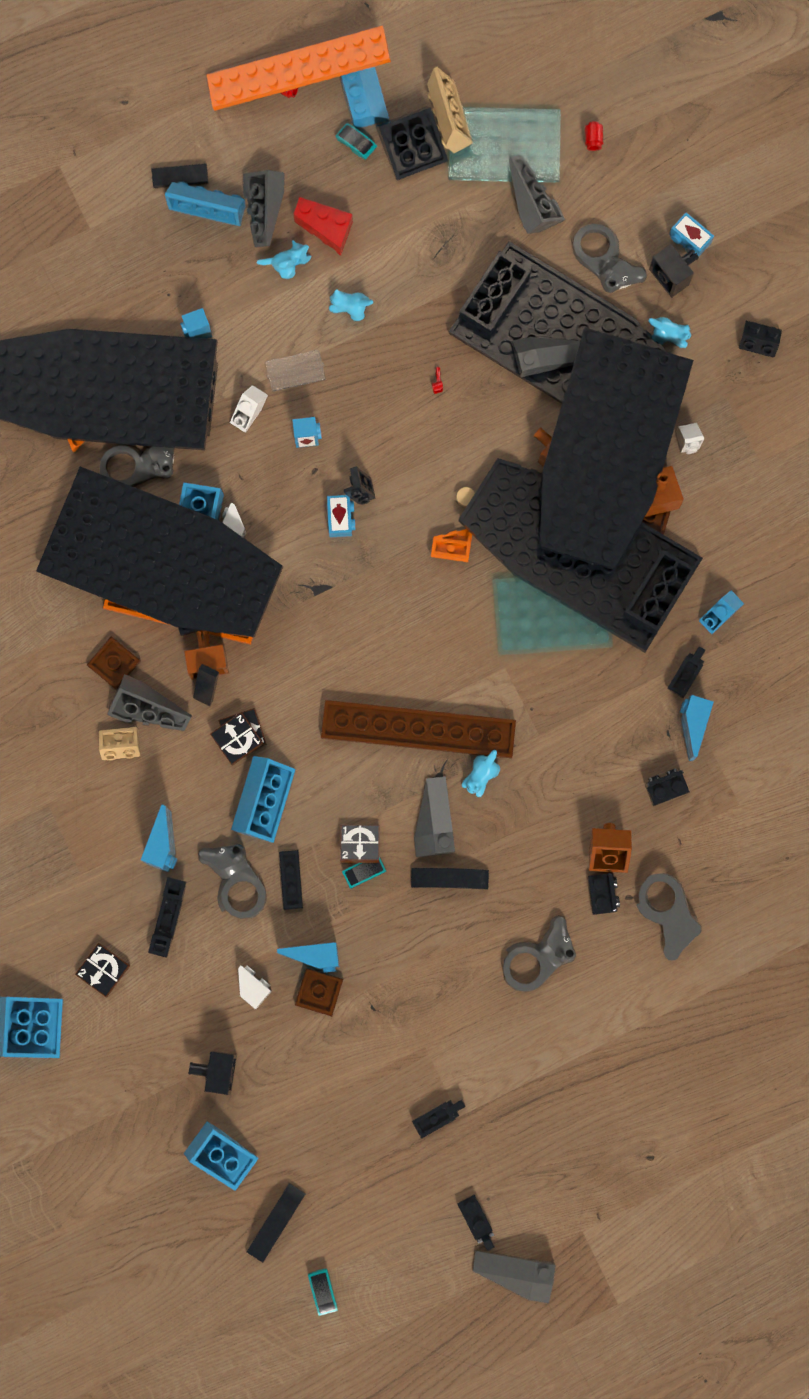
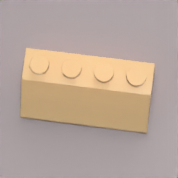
M435 67L427 83L429 89L428 96L434 106L432 108L433 113L438 119L437 127L443 136L442 144L446 149L456 153L471 145L473 141L455 81L441 69Z

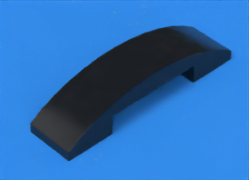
M411 868V888L488 890L489 870Z
M167 877L163 900L148 953L168 957L182 907L186 881Z
M290 1183L288 1184L247 1250L248 1254L262 1263L265 1261L304 1198V1192Z

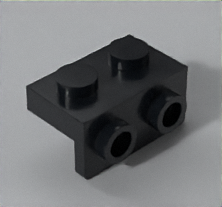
M746 320L739 349L774 358L780 344L782 330Z

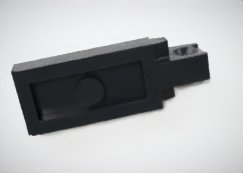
M699 646L694 655L689 653L685 657L667 688L669 691L681 698L685 697L703 667L704 661L701 657L705 649Z
M462 1099L454 1104L450 1100L414 1119L412 1123L420 1138L422 1139L454 1121L459 1116L457 1111L466 1107Z
M475 1194L458 1202L457 1205L478 1244L483 1242L487 1251L495 1248L490 1239L494 1236L493 1230Z

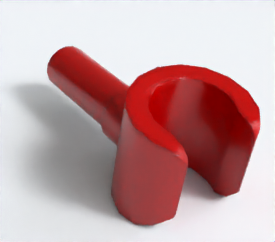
M436 367L437 382L432 383L434 394L443 391L440 367Z

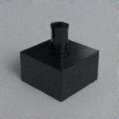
M672 244L653 256L649 268L671 298L689 286L694 272L688 265L699 259L697 253L693 254L695 252L693 249L681 257Z
M211 1051L208 1065L190 1062L188 1074L206 1077L204 1092L229 1095L232 1091L237 1054Z

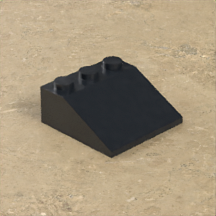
M426 106L376 125L379 138L396 180L448 162L431 107Z

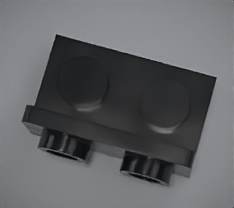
M357 466L350 468L351 476L349 479L352 486L344 489V494L361 505L376 499L371 477Z
M675 768L667 771V775L660 778L659 775L648 779L649 782L645 784L653 806L690 793L683 776V770L678 771Z
M612 873L588 876L592 914L617 912V908H620L619 896H615L614 889L618 888L617 878L613 877Z

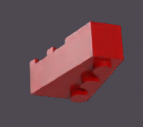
M299 197L294 211V221L341 255L353 224V215Z

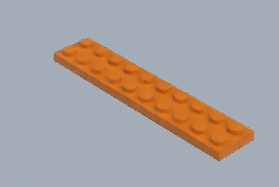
M382 25L207 74L212 108L216 111L391 62L385 30Z

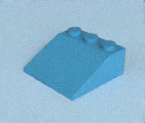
M161 804L141 861L147 865L169 872L170 869H174L177 858H175L176 850L172 812L165 805Z
M0 997V1057L60 1058L63 999Z

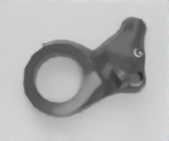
M590 224L579 229L574 236L572 249L576 259L599 278L606 292L612 293L632 284L643 283L646 280L647 273L644 267L634 266L619 258V240L612 229L600 224ZM593 232L605 236L609 243L607 253L600 257L588 256L581 248L583 237Z
M112 445V448L106 451L101 458L99 471L100 474L112 478L107 471L108 462L115 455L127 454L135 460V471L128 479L117 481L136 487L154 478L167 479L173 475L175 448L150 446L146 450L141 451L132 445Z
M236 844L218 848H202L199 851V861L211 867L222 878L217 896L221 911L226 910L231 916L240 919L256 917L264 909L267 894L262 881L248 864L245 847ZM239 882L253 884L258 892L256 905L246 912H239L233 909L228 901L230 889Z
M666 873L648 876L641 885L639 891L640 903L636 904V906L645 918L663 926L665 938L663 952L668 960L673 961L678 959L683 949L702 932V926L697 922V916L691 915L684 889L678 879ZM662 881L673 888L675 902L671 909L667 911L657 910L648 901V890L655 882Z
M558 915L551 919L550 927L539 944L519 942L506 949L509 953L503 963L504 980L517 991L530 992L544 984L558 967L574 961L576 953L573 949L564 917ZM518 954H531L539 962V975L531 983H519L514 980L510 973V963Z

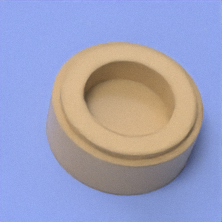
M468 487L461 488L457 493L458 504L462 507H467L475 492Z

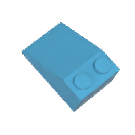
M694 695L685 699L680 708V713H683L681 721L689 761L695 760L698 756L714 703Z
M336 942L277 949L278 954L312 967L323 969L324 973L335 972L336 968L340 967Z
M208 1121L184 1152L190 1163L236 1191L259 1159Z

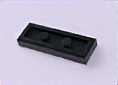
M207 163L151 168L153 188L169 187L172 182H184L188 185L209 183Z
M204 664L200 666L193 695L194 699L211 706L218 681V671Z
M299 850L279 852L283 909H303Z

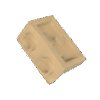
M138 728L100 730L99 751L102 760L139 757Z

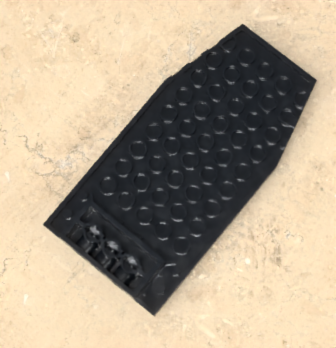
M510 241L502 252H498L460 309L459 317L449 330V334L561 404L573 365L520 377L512 341L527 337L581 341L584 328L586 327L665 351V348L660 343L658 344L652 340V335L634 317Z
M586 327L584 328L542 470L540 548L614 570L654 501L658 487L657 477L663 470L694 360Z
M64 329L0 340V420L34 430L37 433L45 434L55 439L205 451L206 438L210 436L218 370V363L216 361L218 341L217 339L82 329Z
M497 458L458 521L514 576L646 653L703 558L643 522L639 525L614 570L540 548L542 473L538 472V470L532 468L530 470L521 467L519 464Z
M80 466L36 572L176 628L254 638L283 566L217 519Z

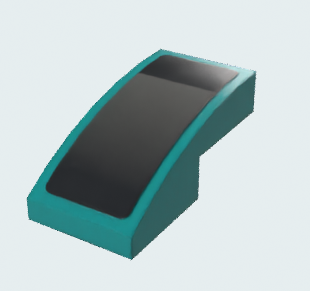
M346 123L335 136L339 142L351 148L354 154L365 160L377 148V145L370 138L349 123Z
M380 857L379 863H358L342 871L350 889L387 872Z
M327 1268L308 1273L318 1315L321 1316L338 1311Z

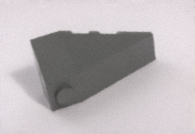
M510 157L508 160L519 216L527 234L539 233L563 222L565 218L558 203L554 198L551 200L546 194L545 190L547 188L544 184L541 186L535 179L536 173L524 157Z
M264 170L243 174L244 198L248 200L249 207L247 208V213L251 215L252 223L250 227L254 246L257 248L270 246L284 194L285 181L283 172Z
M527 337L512 341L520 377L574 365L580 341Z
M125 674L107 715L127 723L137 721L143 722V725L147 726L151 723L160 725L162 728L185 731L192 717L191 714L144 682Z
M446 776L426 779L414 836L416 857L455 853Z
M475 1251L473 1271L530 1301L549 1303L556 1265L554 1262Z

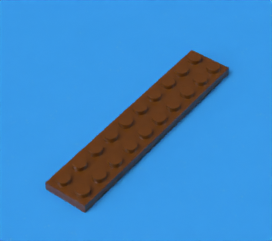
M325 700L321 739L488 756L493 750H496V757L512 759L516 720Z

